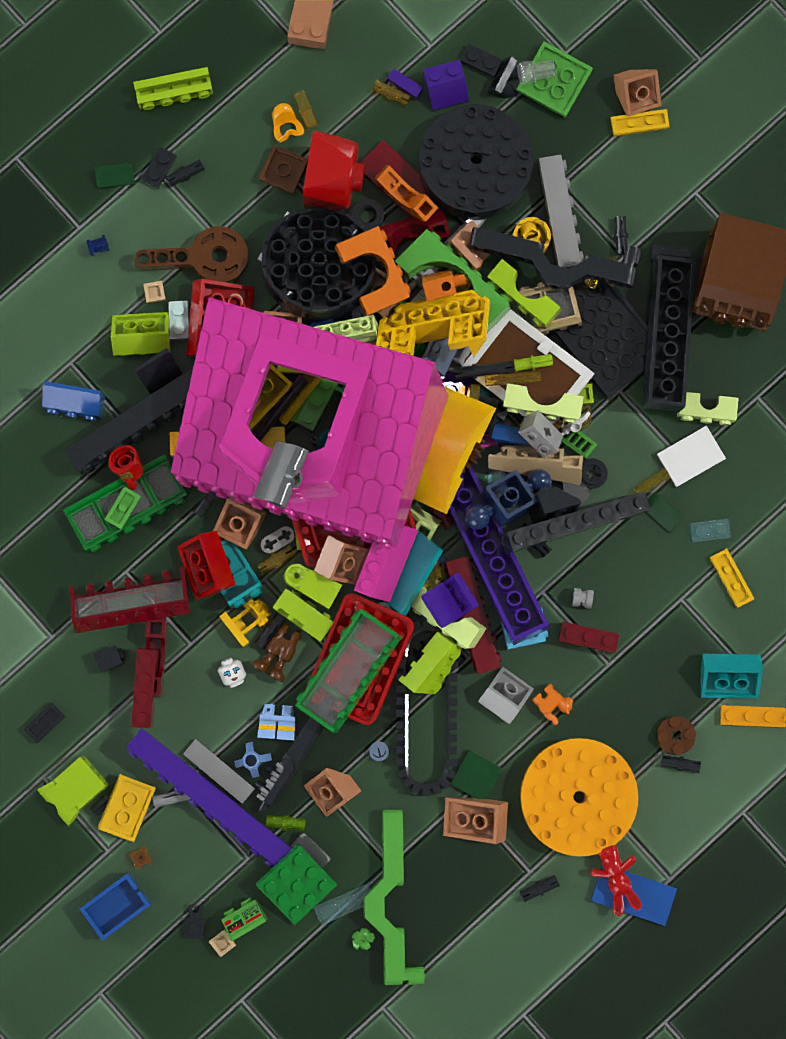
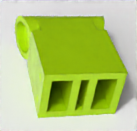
M300 564L289 566L283 576L284 582L288 587L327 610L330 609L342 586Z
M80 756L54 781L37 789V791L47 802L56 806L58 815L69 827L80 811L110 784L85 756Z

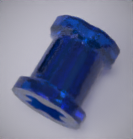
M105 234L101 238L92 241L86 240L91 256H95V253L104 250L110 251Z

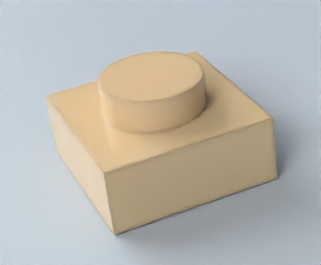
M162 281L143 284L147 304L166 301Z
M225 929L209 941L220 957L236 946V943L231 941Z

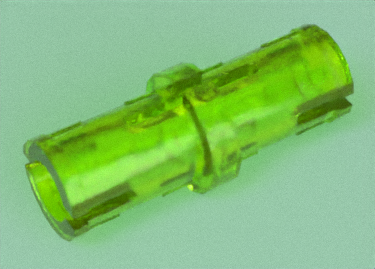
M267 815L266 827L283 828L286 831L287 829L305 831L306 818L289 817V815Z

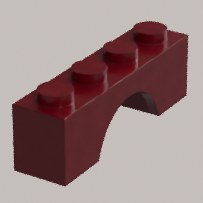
M442 209L436 210L426 222L416 217H411L379 227L380 230H384L387 237L385 242L388 248H392L393 252H396L397 247L408 239L419 237L426 229L431 233L435 232L440 238L450 236L447 219Z
M167 619L146 621V648L159 649L154 697H162L168 630Z
M141 647L137 649L131 727H153L155 711L154 689L159 649Z

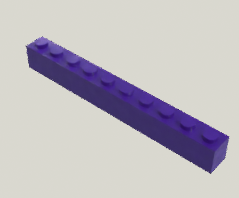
M143 728L137 732L127 745L128 753L135 759L140 757L145 761L143 765L150 771L155 769L160 773L158 777L165 783L170 781L175 785L173 789L181 796L185 793L190 797L188 801L196 808L200 805L205 809L204 814L211 820L216 818L220 821L219 826L226 832L231 830L235 833L234 838L241 844L246 842L250 845L249 850L256 856L261 854L265 857L266 860L264 862L271 868L293 849Z

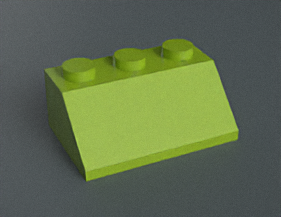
M169 312L112 315L111 343L113 356L160 353L166 348L171 352Z

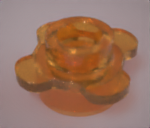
M141 846L139 850L130 853V858L133 859L135 868L141 869L143 865L152 863V857L149 856L147 847Z

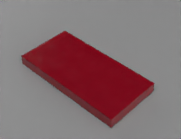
M382 140L360 162L365 164L364 175L411 218L413 215L384 192V188L374 178L386 165H390L414 190L428 196L427 191L421 182L419 173Z

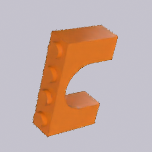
M379 226L335 246L342 264L361 256L370 255L378 258L386 268L387 277L383 287L358 299L365 316H370L408 299L410 297L409 293H411L408 284L404 283L401 278L403 273L400 266L396 265L393 260L395 255L392 248H388L385 242L387 240L386 234L383 229L380 230Z

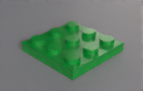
M297 844L255 885L296 925L337 886V883Z

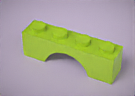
M502 259L487 276L488 280L496 288V291L500 289L504 293V296L508 298L510 303L514 301L518 304L517 308L523 314L527 315L529 313L533 317L532 321L539 327L543 325L547 328L561 312V307L547 295L538 299H529L522 296L516 289L517 271Z

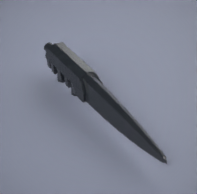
M329 693L316 709V712L326 719L335 697ZM312 717L303 727L288 752L285 753L282 762L276 764L277 768L275 769L271 765L266 766L265 771L271 775V778L265 781L267 783L266 786L260 781L255 783L254 787L261 792V794L258 793L256 796L262 801L258 808L259 811L265 813L269 805L275 807L298 772L300 765L322 727Z

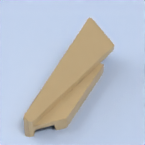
M505 445L496 455L490 454L488 456V468L506 472L517 470L522 475H529L535 469H543L550 474L551 480L577 485L581 484L583 456H564V449L559 448L557 452L543 458L533 447Z

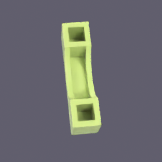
M507 383L503 407L507 408V412L518 413L519 410L526 411V415L539 410L547 419L556 420L557 417L564 418V422L575 423L576 420L580 421L584 397L564 393L563 397L555 404L540 405L530 398L526 386Z
M424 584L411 606L413 607L412 611L418 615L425 616L427 622L436 627L438 624L421 598L424 593L433 588L428 584ZM469 617L459 622H452L446 627L441 628V632L449 638L453 637L457 640L456 643L460 647L466 649L475 648L487 628L472 617Z

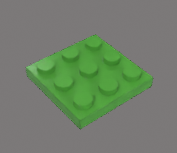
M543 42L516 92L566 118L593 68L554 46Z

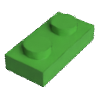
M124 486L104 520L122 530L142 497Z

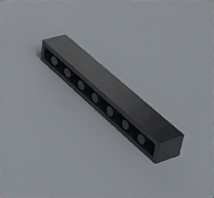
M641 492L515 529L499 537L506 555L641 515L651 509L645 492Z

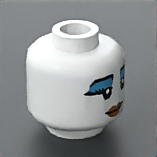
M230 657L221 662L222 665L218 668V673L224 685L232 688L244 682L246 672L240 660H233Z

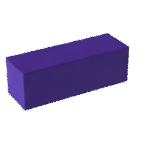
M393 69L387 77L389 83L415 100L418 99L423 91V87L396 69Z

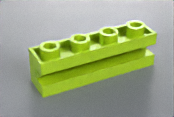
M208 67L133 82L138 106L140 109L143 108V110L153 109L157 105L169 106L176 101L188 102L191 98L196 97L203 99L213 94Z

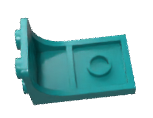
M225 539L221 543L236 585L221 593L231 608L235 607L238 609L246 603L245 600L250 596L253 599L262 593L261 589L264 587L238 546Z

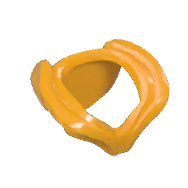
M281 103L273 109L274 136L278 142L287 140L290 135L301 136L304 134V128L296 119L290 105ZM292 123L296 126V130L289 129L284 135L280 132V127L283 124Z

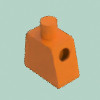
M452 270L422 275L426 301L453 295L456 293V287L467 285L465 274L453 276Z

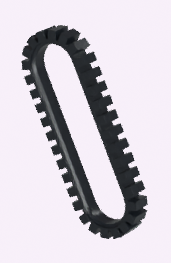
M423 619V627H421L419 621L414 622V631L404 653V661H401L398 668L404 669V673H396V681H399L402 675L405 677L408 674L409 645L413 637L422 632L435 634L441 632L438 626L431 627L427 619ZM457 661L453 663L451 669H457ZM449 673L445 677V767L440 779L431 784L419 783L409 773L408 687L404 684L396 685V693H403V697H396V705H403V710H396V717H403V722H396V729H403V734H396V741L403 742V746H396V754H403V758H396V766H403L404 768L397 771L399 778L407 777L402 784L406 788L413 784L411 792L417 795L420 788L423 789V796H430L431 788L435 795L441 793L439 785L441 784L447 789L451 783L446 777L454 779L456 774L455 771L449 770L450 766H457V759H450V754H457V746H450V742H457V734H450V730H457V722H450V718H457V710H450V705L457 706V698H450V693H457V686H450V681H457V673Z

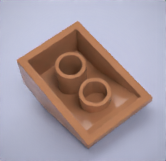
M295 0L287 36L288 43L325 50L334 0Z
M445 797L443 836L492 844L505 841L508 802L492 799Z

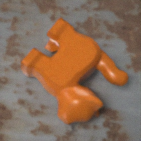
M549 684L544 689L547 697L542 698L541 693H539L532 701L538 706L540 712L548 720L552 721L553 725H558L557 717L552 715L553 710L558 706L561 712L568 715L572 709L573 700L570 697H562L560 693L553 689L552 684Z

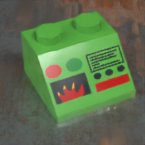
M249 898L240 903L242 907L235 911L232 908L224 913L225 917L221 920L231 941L267 921L268 918L257 899L252 901Z

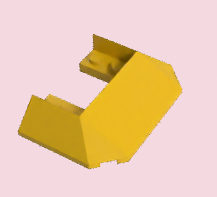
M468 290L430 301L424 299L400 304L394 309L395 312L390 317L385 316L379 321L376 345L413 356L415 344L448 337L450 350L469 347L474 358L487 339L490 299L485 296H479L474 290Z

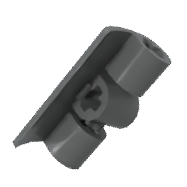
M276 442L253 497L267 500L278 507L286 508L292 495L293 487H299L302 482L303 474L300 469L303 468L309 451L297 445Z

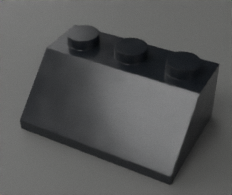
M543 487L536 493L535 497L538 502L529 511L533 524L576 512L581 504V500L557 487Z

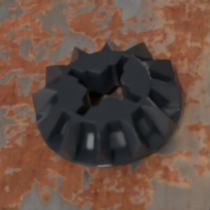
M595 458L584 460L581 483L588 489H596L602 486L608 476L605 464ZM593 466H595V473L599 476H594L593 479L589 481L590 475L586 472L591 471L593 469Z

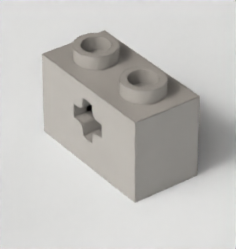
M539 410L524 417L519 430L522 437L543 458L557 452L563 435Z

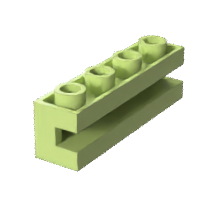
M370 315L314 328L366 343L376 344L379 324L375 316Z

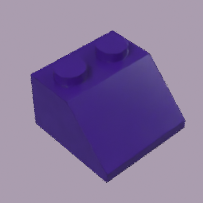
M460 60L423 69V78L433 111L469 102L466 80Z

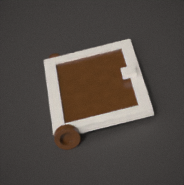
M511 309L487 333V339L473 358L472 354L467 356L462 366L512 361L513 366L505 368H513L514 373L478 376L475 380L502 401L505 399L507 383L526 386L530 398L540 405L555 404L563 397L564 393L579 395L595 374ZM531 355L533 357L552 355V366L518 372L515 370L514 359L529 358ZM518 411L523 417L528 416L526 411ZM557 417L556 420L548 419L559 431L563 425V422L559 420L561 417Z

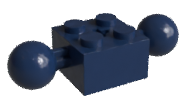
M535 469L530 472L525 483L519 472L515 470L488 485L480 494L486 506L473 505L469 507L465 513L466 524L472 529H482L488 524L490 516L493 515L499 525L503 527L527 513L538 502L532 492L537 493L539 489L547 486L550 488L552 482L550 474L543 469Z

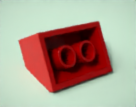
M217 531L199 534L177 546L196 601L223 592L236 585Z

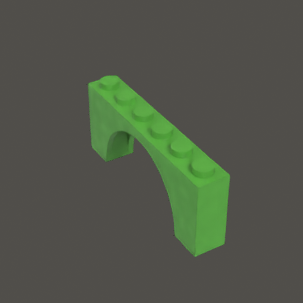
M426 229L395 260V264L400 266L402 273L409 279L421 271L435 267L450 268L461 274L464 273L474 291L479 296H485L490 299L488 333L510 311V301L503 294L499 295L495 291L496 288L489 281L487 283L481 279L482 275L476 269L471 270L467 266L468 262L461 256L458 258L454 254L453 248L448 244L444 245L440 241L441 238L435 232L431 233Z

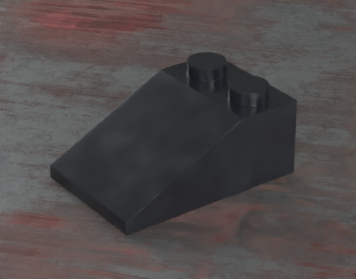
M167 348L134 369L150 395L183 374Z

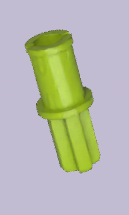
M531 355L529 358L514 359L515 370L518 372L552 366V355L536 357Z

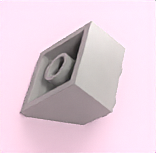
M502 667L478 702L510 724L534 688Z

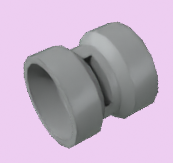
M574 588L572 607L582 605L587 609H591L594 590L582 591L580 588Z

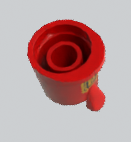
M124 445L116 448L110 454L109 468L111 471L117 474L122 481L127 482L128 489L135 490L137 484L134 481L138 480L144 471L137 451L132 446Z

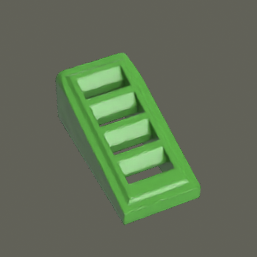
M581 431L571 432L566 439L562 438L561 441L578 456H583V460H586L598 445ZM576 434V439L570 443L569 440ZM580 439H582L583 442H582L581 445L577 448V447L575 446L576 443H577ZM586 443L590 445L585 452L581 451Z

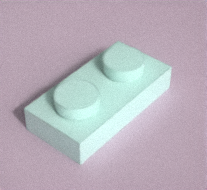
M188 301L169 302L171 340H188Z

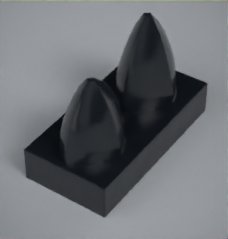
M513 57L504 58L488 92L504 97L517 96L513 85L508 79L516 80L522 78V73L516 65L518 60Z

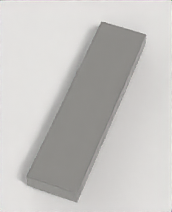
M195 739L183 753V755L242 804L254 791L255 788L198 740Z

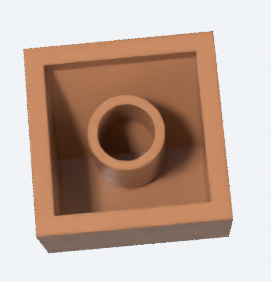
M229 497L213 531H217L220 537L244 549H248L258 533L267 512L252 507V504L248 502L244 504L233 501L234 498Z
M328 535L314 571L330 580L355 585L369 549L343 538Z

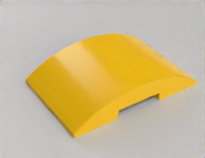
M445 387L448 399L413 499L447 514L463 480L460 478V475L475 443L480 444L496 408Z

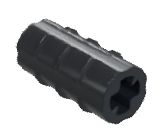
M652 244L650 261H654L658 255L690 259L691 249L672 245Z

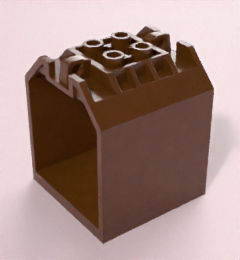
M720 213L709 232L693 296L692 314L696 312V314L712 318L714 322L720 324L725 322L731 323L735 328L743 329V327L748 328L750 326L753 329L765 332L767 326L770 327L786 276V229Z

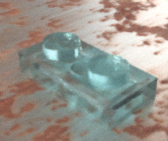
M729 519L690 523L692 543L731 538Z

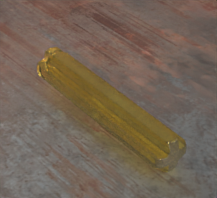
M540 371L485 376L486 386L542 381Z

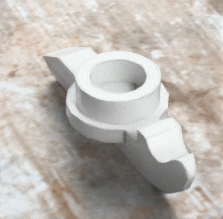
M588 410L581 414L580 421L576 420L575 423H568L562 428L560 433L564 436L565 434L568 435L570 431L578 432L582 427V423L589 417L590 412Z

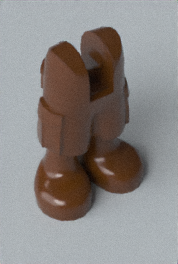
M285 623L265 647L268 652L266 656L261 660H254L251 665L266 674L274 657L278 656L277 662L268 675L282 683L285 680V675L283 674L285 662H291L301 636V632L296 629L290 641L285 639L284 636L287 634L290 626Z

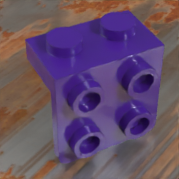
M459 572L421 596L440 628L446 627L479 606Z

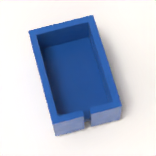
M130 872L80 908V911L102 941L152 905L144 891L137 890L140 886Z

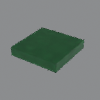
M468 750L451 785L477 799H487L503 768Z

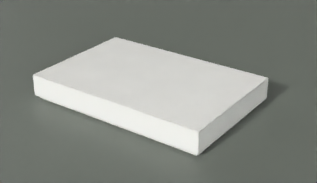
M707 426L657 454L675 487L726 459Z

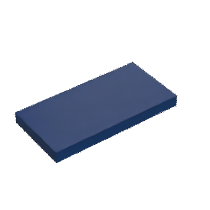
M625 871L624 873L630 878L632 890L642 902V908L640 910L632 908L626 896L623 895L624 912L665 926L677 888ZM598 877L591 901L613 908V893L608 886L609 878Z

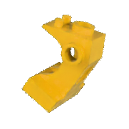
M260 599L248 601L244 605L245 610L233 619L226 612L219 616L244 648L250 644L244 635L257 625L261 627L269 621L267 617L271 615L267 604ZM251 612L256 621L247 627L241 618Z

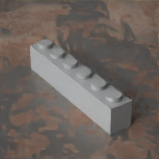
M561 155L539 158L538 168L556 266L570 269L583 261V252L579 251L578 244L581 243L580 235L575 232L577 219L576 215H572L571 208L574 207L572 196L569 197L568 194L570 181L569 178L565 177L564 172L567 171L566 160H562Z

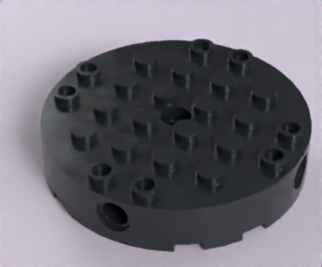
M479 104L459 106L438 117L426 131L420 147V179L431 200L436 205L438 204L445 209L447 213L470 220L492 218L511 209L528 187L533 168L531 142L522 126L504 111ZM477 160L479 164H474L472 161Z
M317 206L302 211L296 210L283 217L269 231L262 251V276L271 297L288 312L313 320L332 319L354 310L360 305L358 299L369 294L372 289L376 275L377 258L365 255L342 264L335 246L366 232L367 229L353 216L338 209L335 211L325 207Z

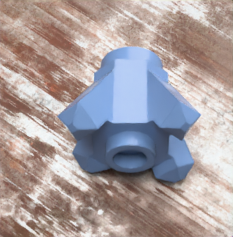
M253 742L245 743L246 753L242 759L234 761L235 767L244 766L250 770L252 778L259 777L258 768L262 762L272 760L271 753L259 755L254 751Z

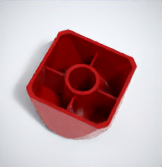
M313 130L303 189L305 209L317 206L330 210L349 209L353 191L361 192L365 164L358 163L359 148L355 141Z

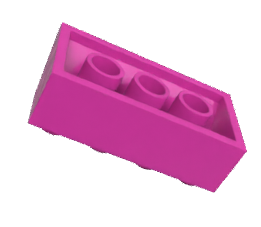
M404 525L396 548L390 547V549L379 546L378 542L372 541L355 583L354 591L390 602L418 530Z

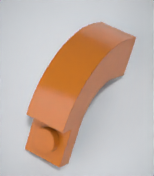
M386 165L374 178L384 188V192L419 220L426 222L438 209L427 195L421 194L409 186L390 165Z

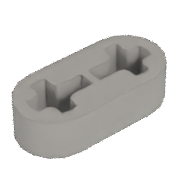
M287 526L281 527L262 539V550L267 554L277 552L294 540V531ZM284 530L291 532L289 540L285 538L280 541L278 540L283 535L282 532ZM277 540V543L273 544L274 549H265L266 541L273 542Z

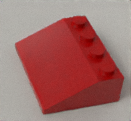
M208 279L193 281L186 356L196 358L209 297L252 310L254 287ZM232 294H239V295L242 297V299H243V304H242V300H241V298H240L239 296H236V295L230 296V295H232Z

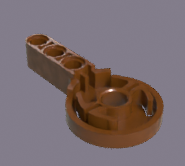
M214 226L202 231L189 247L139 250L135 254V266L139 270L192 268L203 279L227 283L237 279L242 274L248 260V249L244 239L233 229L224 226ZM220 249L226 253L227 258L225 261L216 262L212 258V253L215 250ZM183 254L187 259L184 262H179L176 256ZM160 255H164L168 260L165 263H160L157 258ZM145 256L149 261L146 264H141L138 258Z

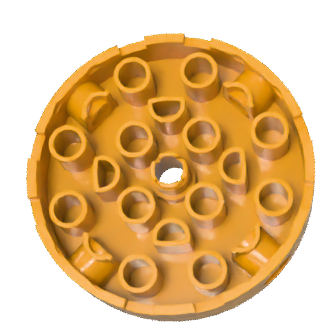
M590 739L563 740L542 750L528 766L520 788L521 810L531 832L549 848L571 856L595 855L601 853L602 849L617 844L630 829L638 807L637 783L627 762L609 746ZM578 791L583 793L584 796L582 802L579 803L575 802L573 798L574 794Z

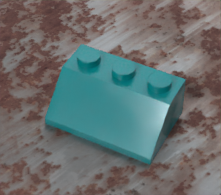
M702 654L701 698L759 699L763 675L761 655Z

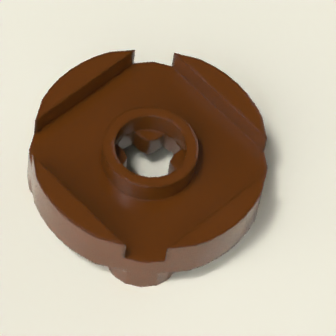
M673 716L661 722L657 729L658 744L668 754L681 755L686 753L695 743L696 731L691 722L683 717ZM673 731H680L681 739L672 740L673 735L671 733Z

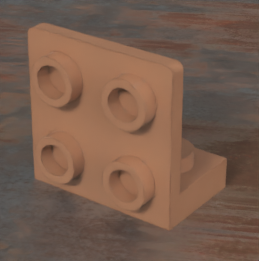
M473 220L469 221L446 243L453 248L454 254L458 258L461 256L468 262L467 266L471 270L477 269L490 255L468 247L472 228L478 227Z

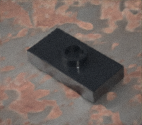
M51 703L24 728V731L38 744L66 716L54 703Z

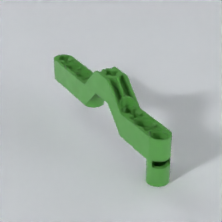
M402 809L382 810L383 877L363 897L364 918L383 935L384 985H403V980H407L408 985H424V967H405L404 927L395 928L385 918L384 897L395 886H403L404 884Z

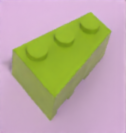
M285 589L274 604L273 609L322 643L333 625V617L326 612H323V614L318 612L316 605L310 601L304 602L300 599L302 596L293 589L291 592Z

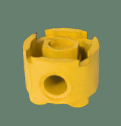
M527 217L517 224L513 236L542 243L545 246L543 251L545 253L550 243L551 232L544 221L536 217Z

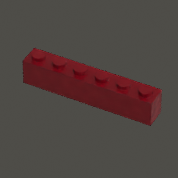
M468 556L443 562L448 579L459 572L479 604L475 609L462 616L460 621L464 618L472 617L487 628L475 648H468L475 673L481 674L501 668L499 663L502 662L499 651L496 652L494 647L496 638L494 633H490L489 629L491 621L489 615H485L483 607H486L485 601L478 592L480 588L479 580L477 577L474 578L472 570H475L473 560L469 559Z

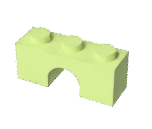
M687 392L686 407L682 411L677 412V417H682L681 420L683 421L700 419L701 423L718 421L720 425L730 426L737 419L738 398L719 396L716 407L712 410H707L700 404L699 393Z

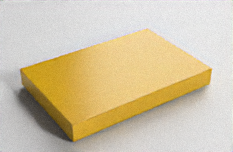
M119 774L98 829L134 842L156 788Z

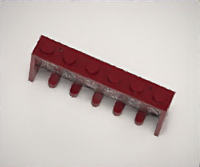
M184 566L180 567V578L171 579L170 572L163 571V581L152 582L151 576L145 574L143 576L144 584L133 586L132 579L125 578V587L114 589L113 582L107 581L105 582L106 591L95 592L94 586L88 584L86 586L87 594L76 596L74 586H70L71 615L75 633H84L191 613Z

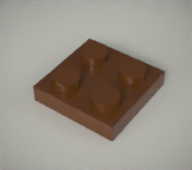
M274 145L259 176V181L294 195L306 169L308 159Z

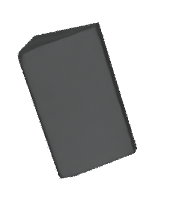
M305 832L291 845L294 848L299 844L322 869L332 859Z

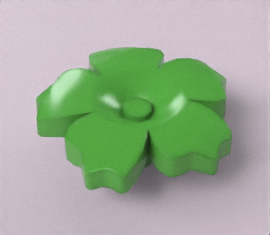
M361 928L360 932L356 931L352 935V939H354L353 947L356 950L360 947L361 949L368 950L371 948L369 943H372L375 939L374 934L370 933L367 928Z

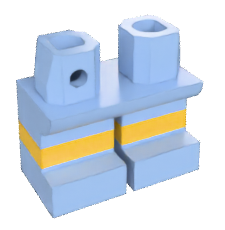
M264 704L263 712L260 714L257 738L276 739L278 722L277 739L295 740L296 717H294L293 706L282 705V716L274 715L275 705Z

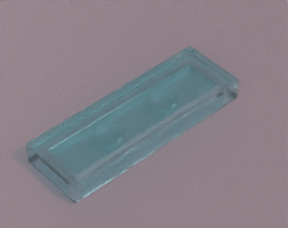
M368 883L315 906L314 908L321 925L364 907V897L371 891Z

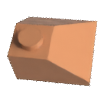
M656 69L628 70L614 75L616 94L627 116L662 106L658 71Z
M326 768L304 785L326 817L361 792L350 775Z

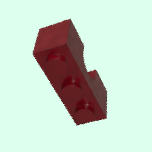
M562 622L557 642L584 646L597 651L615 654L620 634Z

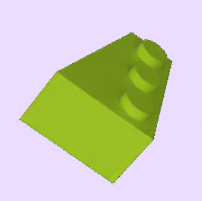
M437 632L422 650L424 653L417 663L415 661L412 662L410 665L412 669L405 677L402 675L399 681L414 693L436 694L441 689L445 677L450 673L453 663L460 656L462 647L456 643L457 640L453 637L449 638L442 632Z

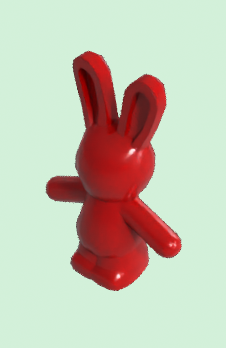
M617 845L602 849L598 855L605 870L592 869L590 874L593 877L609 878L608 886L613 893V910L615 915L622 916L624 913L623 895L626 896L632 908L640 910L642 902L632 890L630 878L624 873L636 862V858L630 856L622 863Z

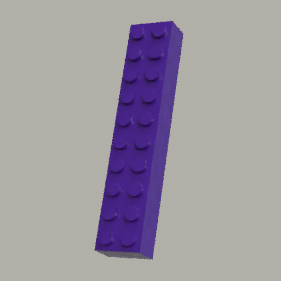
M466 467L465 473L460 475V478L463 480L448 512L514 646L548 630L549 624L514 552L505 555L499 537L504 532L495 517L491 515L488 524L478 530L472 529L466 524L465 513L469 507L473 505L486 506L480 497L483 489L473 468L470 470Z

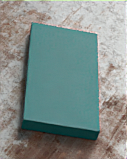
M418 531L390 602L385 601L395 611L404 616L407 615L443 552L439 546L422 532Z

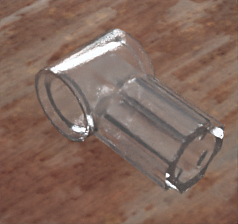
M553 60L536 63L524 61L516 65L521 85L531 84L540 79L556 77Z

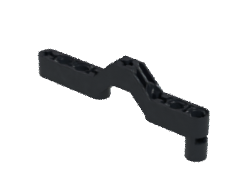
M473 227L468 242V247L472 250L531 264L545 287L563 292L587 278L624 288H633L637 275V270L633 267L639 266L643 252L640 248L626 246L622 263L597 256L584 255L582 262L567 269L551 265L543 253L545 246L536 241Z

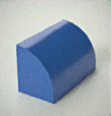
M495 424L492 433L494 443L532 447L519 433L521 426Z

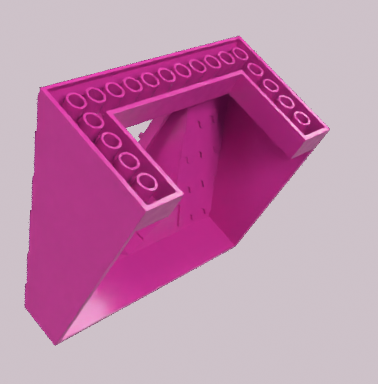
M209 297L171 473L182 486L191 488L192 485L198 487V490L204 493L212 491L218 497L226 499L228 496L234 498L233 501L240 504L248 502L254 508L262 510L264 507L270 509L269 512L276 515H281V513L287 514V517L292 520L299 521L300 518L306 520V523L312 526L320 524L328 531L335 532V530H339L348 537L353 538L356 535L367 543L375 541L381 547L390 549V547L396 548L447 402L448 393L436 365L432 361ZM271 364L346 385L325 447L308 453L304 466L300 469L303 474L302 482L299 487H293V492L286 508H281L267 500L253 497L272 449L262 444L252 434L248 426Z

